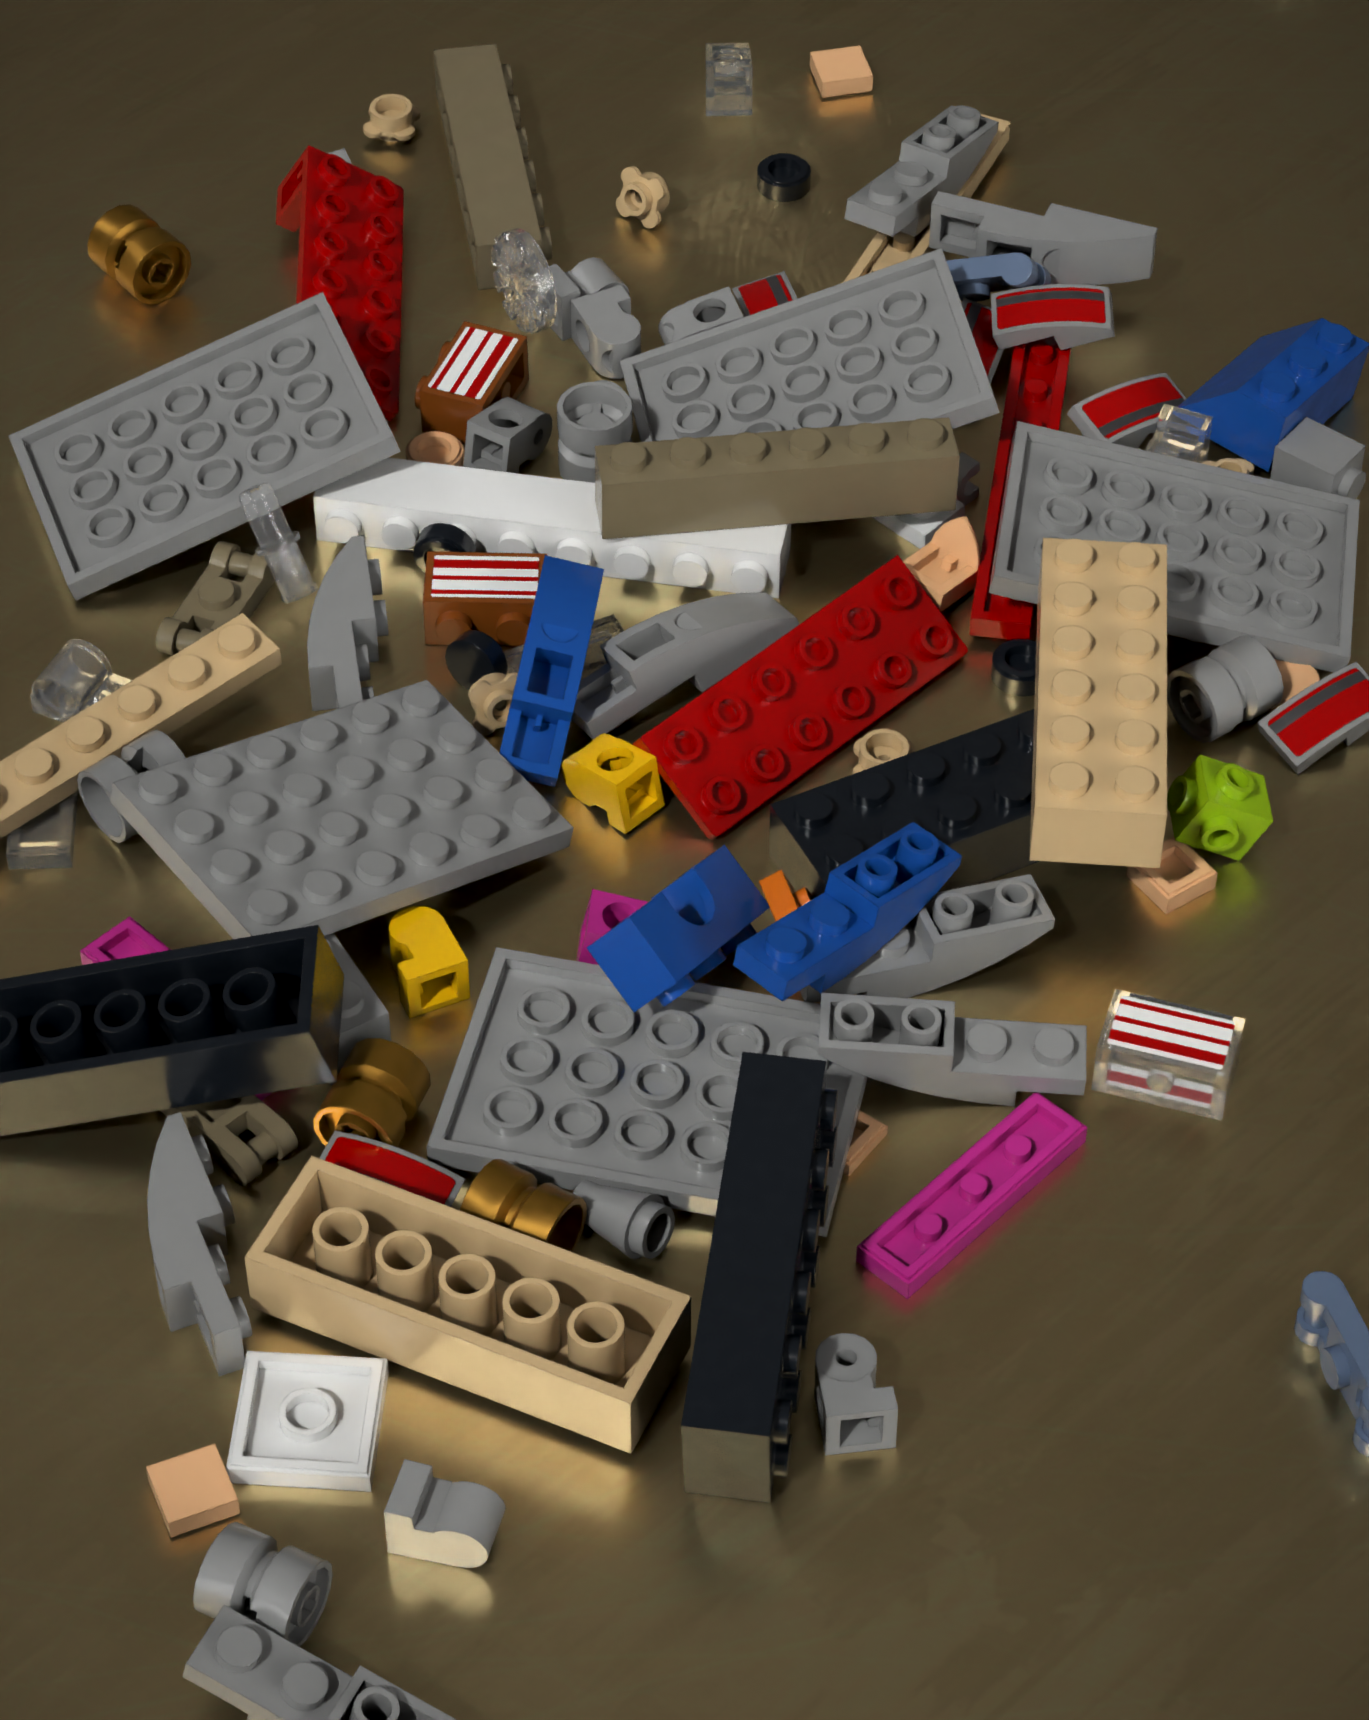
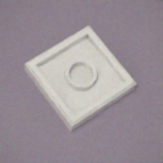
M247 1350L226 1471L231 1483L371 1492L389 1375L388 1359Z

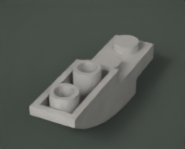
M951 105L902 141L899 161L847 199L844 219L892 237L900 231L916 237L930 225L931 204L938 191L957 195L988 149L997 133L999 122L981 116L980 112L975 108Z
M938 191L931 204L929 248H942L945 252L970 258L1018 252L1027 255L1045 267L1050 273L1051 284H1115L1149 279L1151 277L1154 267L1158 228L1054 203L1050 204L1043 216Z
M364 536L351 537L338 553L326 572L314 600L307 640L312 711L338 709L374 697L373 686L361 688L360 681L371 680L369 662L379 661L377 637L388 636L389 632L385 599L373 601V595L382 594L379 559L367 560Z
M766 592L736 593L710 597L657 614L599 645L607 664L580 681L571 720L590 738L594 739L600 734L615 730L624 721L659 698L668 695L674 688L686 680L691 682L701 692H704L798 626V619Z
M1031 874L937 892L920 912L889 942L849 975L823 993L910 998L972 975L1026 947L1052 930L1055 918ZM810 985L800 990L804 1001L812 1003L821 1001V993Z
M821 993L818 1055L853 1072L907 1090L984 1104L1015 1106L1017 1091L1084 1096L1087 1051V1026L955 1017V1001Z
M181 1112L167 1116L156 1143L150 1168L147 1209L153 1262L160 1301L170 1332L198 1324L219 1376L244 1368L245 1357L242 1339L252 1336L249 1316L242 1298L237 1296L229 1299L223 1286L230 1284L229 1271L224 1258L225 1255L229 1254L225 1226L234 1224L235 1217L224 1185L212 1187L207 1176L213 1173V1164L202 1134L191 1137Z
M223 1605L186 1662L182 1676L247 1713V1720H456L362 1666L358 1667L352 1677L226 1605Z

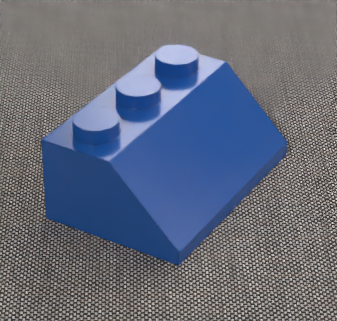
M1324 318L1262 336L1174 409L1172 419L1269 472L1272 469L1275 446L1304 418L1308 417L1320 424H1324L1353 398L1369 351V343L1352 334L1346 327L1331 323Z

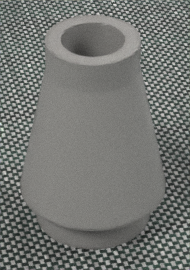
M589 1180L582 1181L573 1191V1194L583 1198L586 1202L587 1216L585 1224L629 1258L638 1259L643 1256L652 1259L657 1257L667 1246L673 1233L675 1215L670 1207L664 1205L661 1196L599 1185Z

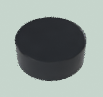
M788 153L774 154L762 160L758 165L757 188L764 197L778 202L795 201L804 197L810 190L811 168L799 156Z
M435 523L421 531L413 551V557L417 566L425 573L427 551L476 552V547L472 538L462 529L450 524Z
M465 631L447 647L445 654L447 667L453 678L468 690L476 681L487 674H507L508 664L502 648L492 637L481 631Z
M1013 639L1002 643L996 648L992 657L991 677L994 684L1000 690L1014 696L1035 695L1036 641Z

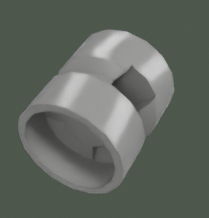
M599 381L584 382L570 387L560 396L557 403L558 466L560 476L563 479L595 483V446L632 442L631 398L623 389L613 384Z
M1247 635L1236 637L1212 650L1208 656L1193 660L1172 671L1167 677V701L1174 718L1192 739L1201 743L1211 742L1232 731L1237 724L1252 720L1273 709L1281 702L1284 690L1282 675L1275 659L1257 639Z
M157 729L152 730L124 746L121 758L110 755L79 772L77 782L83 803L100 830L111 840L117 843L124 842L138 833L110 802L112 783L185 759L186 757L176 743L164 732Z
M233 1522L228 1524L217 1535L200 1566L193 1594L194 1609L215 1619L223 1605H226L301 1647L317 1625L325 1608L333 1577L332 1564L323 1558L292 1545L284 1547L278 1552L277 1541L273 1537L239 1522Z

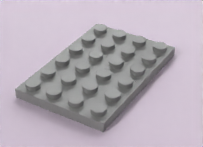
M942 248L620 360L641 442L673 440L683 437L698 438L736 435L745 432L760 433L797 430L800 428L848 426L860 423L873 424L910 421L920 418L935 419L949 417L952 429L1000 413Z
M323 292L8 436L67 586L76 601L401 452Z
M1017 421L1011 444L989 593L1017 601L1038 604L1043 538L1166 544L1167 634L1221 646L1236 637L1247 635L1257 639L1265 646L1274 659L1295 664L1311 665L1314 669L1335 672L1347 666L1351 658L1360 500Z
M428 680L114 781L110 797L112 805L233 939L319 925L323 935L326 936L570 846L574 829Z
M496 947L427 1144V1160L440 1166L479 1173L493 1159H503L532 1173L537 1179V1184L552 1183L563 1189L575 1190L582 1181L589 1180L599 1185L657 1194L662 1197L664 1205L671 1209L716 1216L742 1053L751 1052L826 1061V1088L838 1090L835 1126L838 1127L836 1153L833 1168L828 1167L826 1185H829V1196L825 1226L819 1227L818 1235L827 1237L868 1077L843 1068L818 1055L820 1004L789 998L781 1001L772 995L695 982L694 986L665 1007L661 1005L657 998H654L636 1012H633L599 965Z

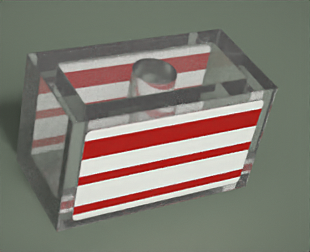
M1115 989L1096 1048L1091 1090L1222 1121L1239 1062L1245 1019L1222 1014L1214 1010H1204L1157 999L1149 995H1140Z

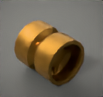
M131 204L119 205L107 211L96 222L90 232L87 246L91 260L112 279L117 280L125 290L140 302L152 305L160 304L170 299L181 289L189 275L191 257L186 246L167 230L160 228L156 221L138 207Z
M366 1038L357 1042L337 1076V1083L332 1085L313 1119L315 1133L325 1146L334 1131H340L398 1147L406 1132L405 1122L413 1118L431 1086L429 1071L412 1051L396 1042L382 1038Z
M493 1159L483 1167L473 1180L464 1197L460 1211L573 1252L584 1229L587 1205L583 1198L552 1183H543L537 1188V1179L532 1173L503 1159Z

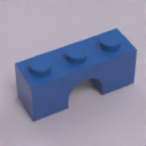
M724 844L652 897V900L614 926L588 946L587 949L633 1012H636L654 998H657L661 1005L665 1007L694 986L696 983L693 979L697 981L722 963L727 958V955L735 951L738 944L757 934L751 922L770 907Z

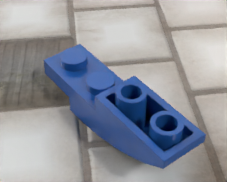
M547 555L544 557L499 753L527 781L555 787L574 712L604 569Z
M912 822L829 873L824 893L738 944L733 965L781 1001L786 1000L808 985L819 993H823L867 961L907 925L960 866L962 855L936 838L932 833Z

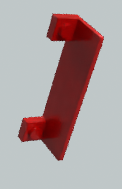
M308 145L281 182L277 191L276 225L292 232H296L300 227L296 304L321 292L324 293L385 419L392 421L399 413L404 190L401 186L394 184L384 176L374 175L346 162L337 155L325 153Z
M897 555L645 733L632 745L656 756L658 771L661 777L706 837L714 840L966 655L968 648Z

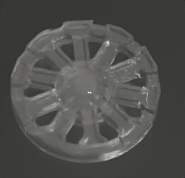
M516 228L501 233L494 239L497 245L492 246L491 263L497 266V271L493 272L497 292H503L505 297L502 305L511 320L517 319L516 326L522 332L534 334L547 330L553 325L557 312L556 290L548 262L535 239L525 230Z

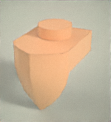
M967 516L954 518L944 523L935 532L928 544L903 561L940 612L967 594L976 585L981 554L976 534Z

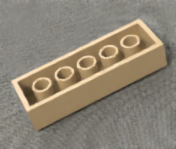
M1043 538L1037 604L1030 861L1160 868L1167 820V545Z
M312 1155L244 1257L251 1308L383 1359H388V1361L630 1454L633 1452L691 1347V1296Z

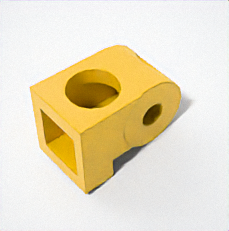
M606 733L600 734L588 745L563 760L561 764L563 779L571 793L583 804L588 806L597 805L607 811L609 825L624 834H627L665 806L656 756L621 738L618 739Z
M426 906L407 907L397 912L391 918L388 927L391 963L394 972L398 975L400 1001L408 1017L413 1018L470 999L468 959L444 917L437 910Z

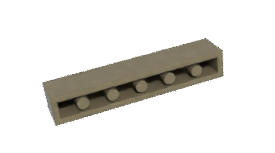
M496 44L434 50L436 96L478 290L537 284V270L543 268V260H552V243L549 227H539L544 226L543 202L541 193H532L536 192L533 160H527V135L525 127H521L518 96L513 95L510 64H501Z
M949 417L595 446V502L602 539L956 510L960 454Z

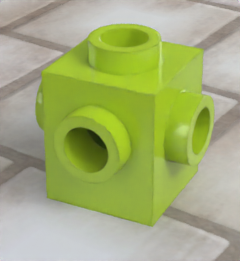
M1200 754L1186 772L1172 782L1167 793V809L1170 811L1175 841L1237 861L1241 860L1273 823L1264 775L1246 770L1233 763H1225Z

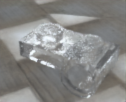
M71 639L65 643L33 682L32 693L30 694L32 710L43 716L65 722L132 680L112 673L109 660L96 646L85 640Z

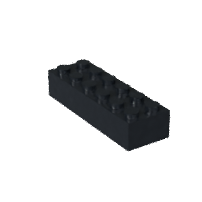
M1034 709L770 804V859L778 870L782 869L796 891L806 886L812 897L816 898L825 892L829 873L908 824L915 822L962 855L960 866L938 892L981 884L1040 862L1030 861Z
M319 925L0 979V1136L336 1082L344 973Z
M751 1052L742 1053L681 1422L685 1493L771 1503L774 1477H788L792 1451V1434H789L791 1415L798 1411L802 1370H799L801 1349H807L811 1320V1307H808L810 1287L815 1288L820 1258V1246H817L819 1227L825 1226L829 1196V1185H826L828 1167L833 1168L837 1144L838 1127L835 1126L838 1090L826 1088V1061Z

